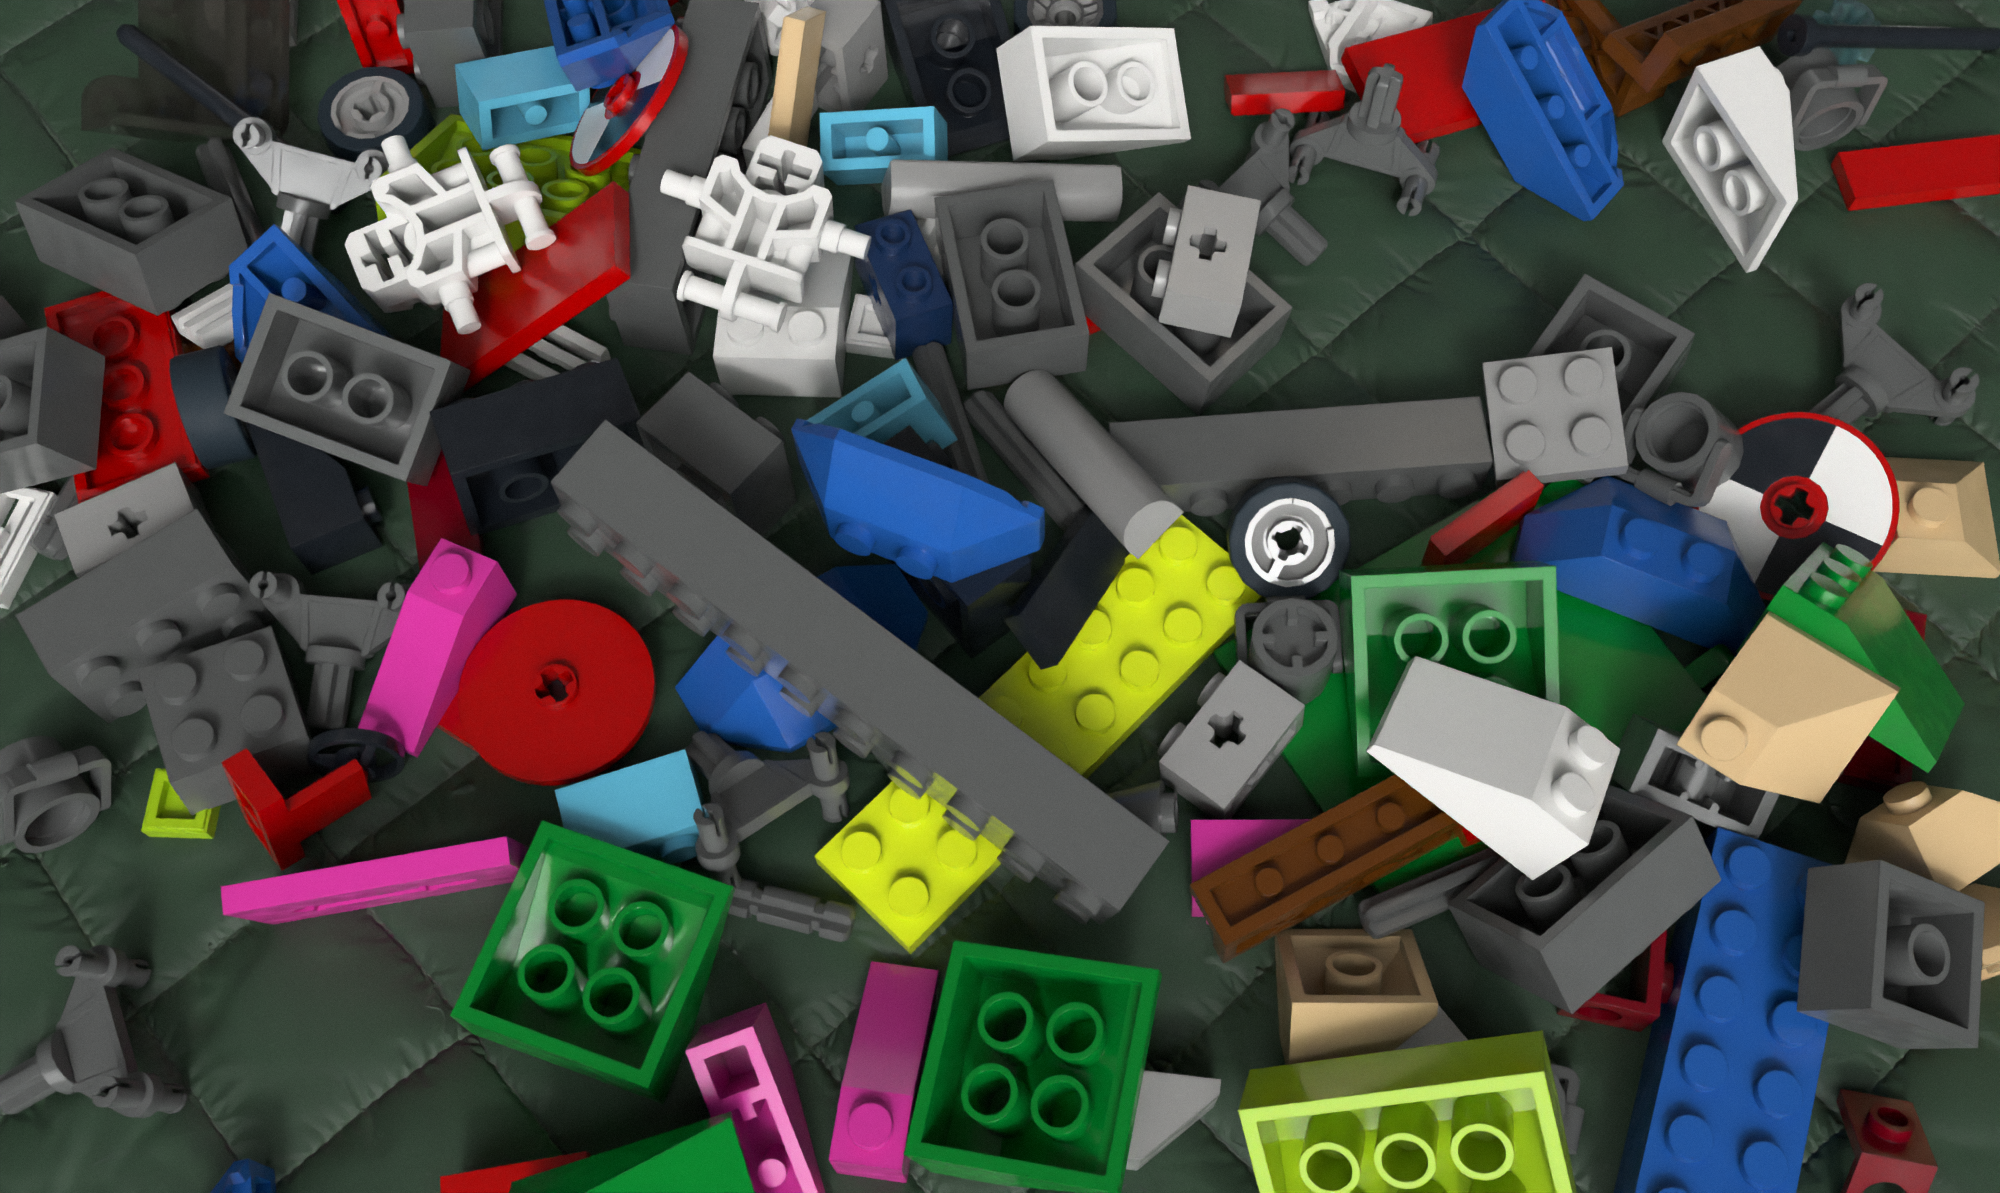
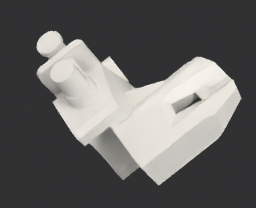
M395 135L388 137L382 141L381 147L389 164V174L375 179L370 187L376 202L383 209L387 218L351 232L344 244L360 285L384 313L410 310L418 302L433 310L444 306V309L450 313L458 334L464 335L475 332L481 327V322L473 305L474 297L472 293L478 291V276L506 264L513 274L522 270L506 233L505 225L519 219L526 236L525 244L529 250L546 248L556 240L555 233L549 229L540 208L542 195L539 187L533 181L528 180L519 158L520 150L518 146L513 144L500 146L490 153V161L497 167L503 184L489 190L477 163L467 147L457 150L461 159L460 163L429 174L412 157L403 136ZM387 253L390 256L389 258H387V260L389 262L391 269L389 268L388 264L386 263L381 254Z
M772 135L759 140L746 175L740 171L738 159L720 155L714 159L707 179L697 175L690 177L667 169L661 181V193L684 200L686 205L701 209L703 217L695 237L686 236L682 245L687 264L693 269L727 280L725 286L696 277L693 272L686 270L678 286L677 299L683 302L689 300L720 310V317L731 322L741 317L771 327V331L778 333L786 316L787 303L780 301L778 304L750 295L749 292L759 290L792 302L802 303L805 296L804 276L810 262H819L823 250L834 254L841 252L865 260L872 237L848 229L845 224L833 221L832 195L829 189L824 188L823 161L818 151Z

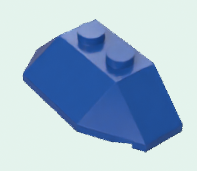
M544 0L556 57L577 92L589 87L593 89L609 87L622 75L632 73L675 24L668 0Z
M1502 0L1476 26L1462 88L1514 181L1583 222L1591 221L1624 186L1622 170L1617 168L1618 141L1613 107L1561 10L1541 0Z
M275 224L229 265L230 284L233 285L232 320L235 357L241 363H243L269 293L394 339L341 281Z
M798 418L791 428L799 463L830 537L848 552L859 556H868L870 553L895 561L898 567L914 577L931 579L935 576L953 583L1040 550L1045 540V508L1025 500L1023 502L1016 500L1007 491L975 477L841 428L820 423L813 424Z
M1604 476L1526 514L1520 521L1510 562L1536 560L1555 565L1558 591L1708 649L1718 644H1724L1736 657L1738 654L1736 652L1765 611L1763 600L1727 521L1678 502L1669 506L1638 490L1633 485L1613 477Z
M896 564L834 567L817 577L917 652L922 632L928 620V612ZM719 636L715 637L675 686L678 695L698 729L707 734L716 733L729 744L792 753L805 746L809 737L815 740L814 734L829 732L838 727L818 711L810 718L796 710L779 694L783 685L764 670L758 677H755L738 666L725 652L730 645Z

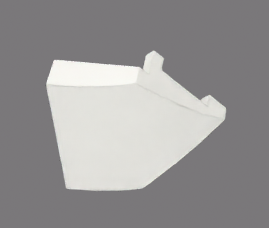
M1327 0L1308 1L1309 13L1328 70H1336L1344 88L1355 93L1357 92L1340 60L1346 47L1432 25L1433 12L1395 0H1340L1329 4Z

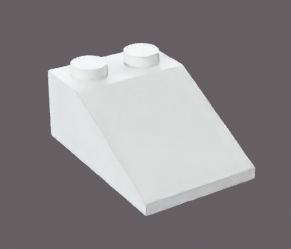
M1029 26L996 48L1013 161L1063 160L1183 143L1191 139L1174 28Z
M1760 46L1696 66L1662 140L1663 145L1746 273L1757 270L1798 200L1790 90L1785 84L1781 72L1776 67H1773Z
M823 250L819 262L809 263L804 276L805 296L802 303L792 302L759 290L750 291V295L778 304L780 301L787 303L786 316L778 333L771 331V327L738 317L734 322L722 319L720 317V310H718L713 360L721 386L731 395L842 398L846 356L844 340L849 322L854 257L841 252L834 254Z
M1415 656L1407 663L1366 751L1527 877L1534 880L1589 845L1621 749L1608 740L1601 731L1590 726L1566 706Z

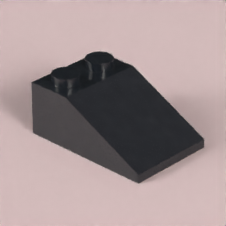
M881 0L885 40L909 107L934 106L946 120L948 158L1009 141L1010 136L996 48L1010 40L1011 35L1001 1Z

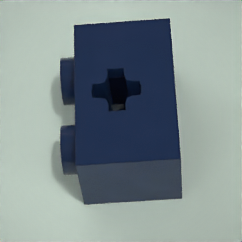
M911 209L854 225V231L872 237L865 260L855 257V268L867 295L871 299L883 333L888 338L895 361L912 356L916 347L927 345L930 342H938L943 346L951 344L953 302Z

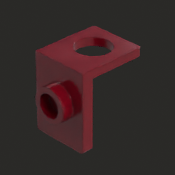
M1667 930L1632 960L1629 999L1596 993L1573 1014L1557 1007V1014L1637 1032L1645 1029L1660 1017L1661 1003L1666 1004L1672 992L1674 966L1672 962L1664 961Z
M1840 1089L1836 1103L1855 1155L1841 1193H1863L1869 1186L1880 1182L1897 1184L1905 1190V1193H1928L1938 1165L1913 1103Z

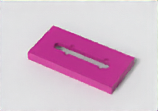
M505 836L220 886L223 915L267 924H279L511 883L514 881L529 847Z

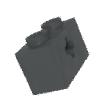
M1633 713L1618 745V748L1621 750L1611 778L1631 793L1693 815L1694 819L1713 827H1720L1758 840L1780 794L1738 784L1676 745L1683 733Z

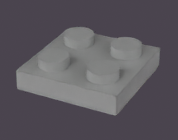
M1612 347L1484 362L1482 364L1496 488L1502 487L1523 471L1527 472L1528 470L1541 483L1627 473L1628 459Z

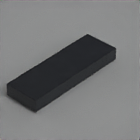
M1087 504L1080 510L1004 619L1005 623L1041 670L1059 664L1124 565L1125 558L1130 554Z

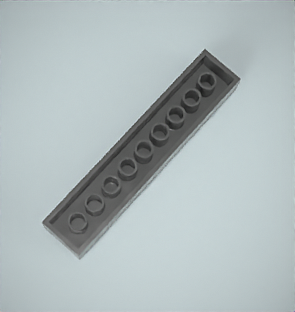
M606 419L551 481L561 504L557 512L571 525L567 533L582 548L596 557L604 550L624 565L619 570L620 574L635 588L650 597L658 590L677 605L672 612L689 629L702 637L711 630L727 642L730 646L725 652L738 666L755 677H758L764 670L780 682L783 688L779 691V694L791 706L810 718L816 711L821 713L838 726L833 735L845 747L862 758H866L872 752L891 766L892 769L887 775L898 787L919 800L926 793L944 806L947 810L942 817L951 827L972 841H975L980 834L1002 850L997 859L1004 867L1028 883L1035 876L1057 892L1052 901L1076 921L1086 925L1089 919L1092 918L1101 925L1118 913L1170 842Z

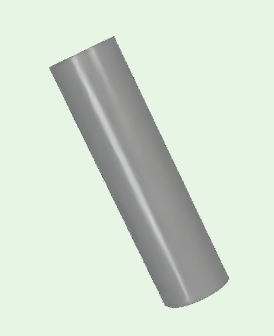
M892 159L881 185L883 213L886 217L911 209L914 218L935 219L934 198L1053 179L1063 221L1115 222L1119 216L1122 204L1121 167H1117V165Z
M1045 370L1029 371L1017 378L1009 387L1004 400V408L1007 415L1133 556L1139 559L1184 511L1050 372Z

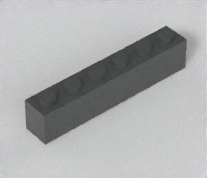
M1480 396L1109 423L1108 432L1184 512H1192L1198 516H1213L1224 512L1226 509H1233L1246 491L1267 479L1289 476L1314 482L1331 495L1339 506L1351 500L1378 499L1384 503H1396L1407 500L1412 496L1440 494V496L1449 499L1461 498L1473 492L1481 491L1493 464Z

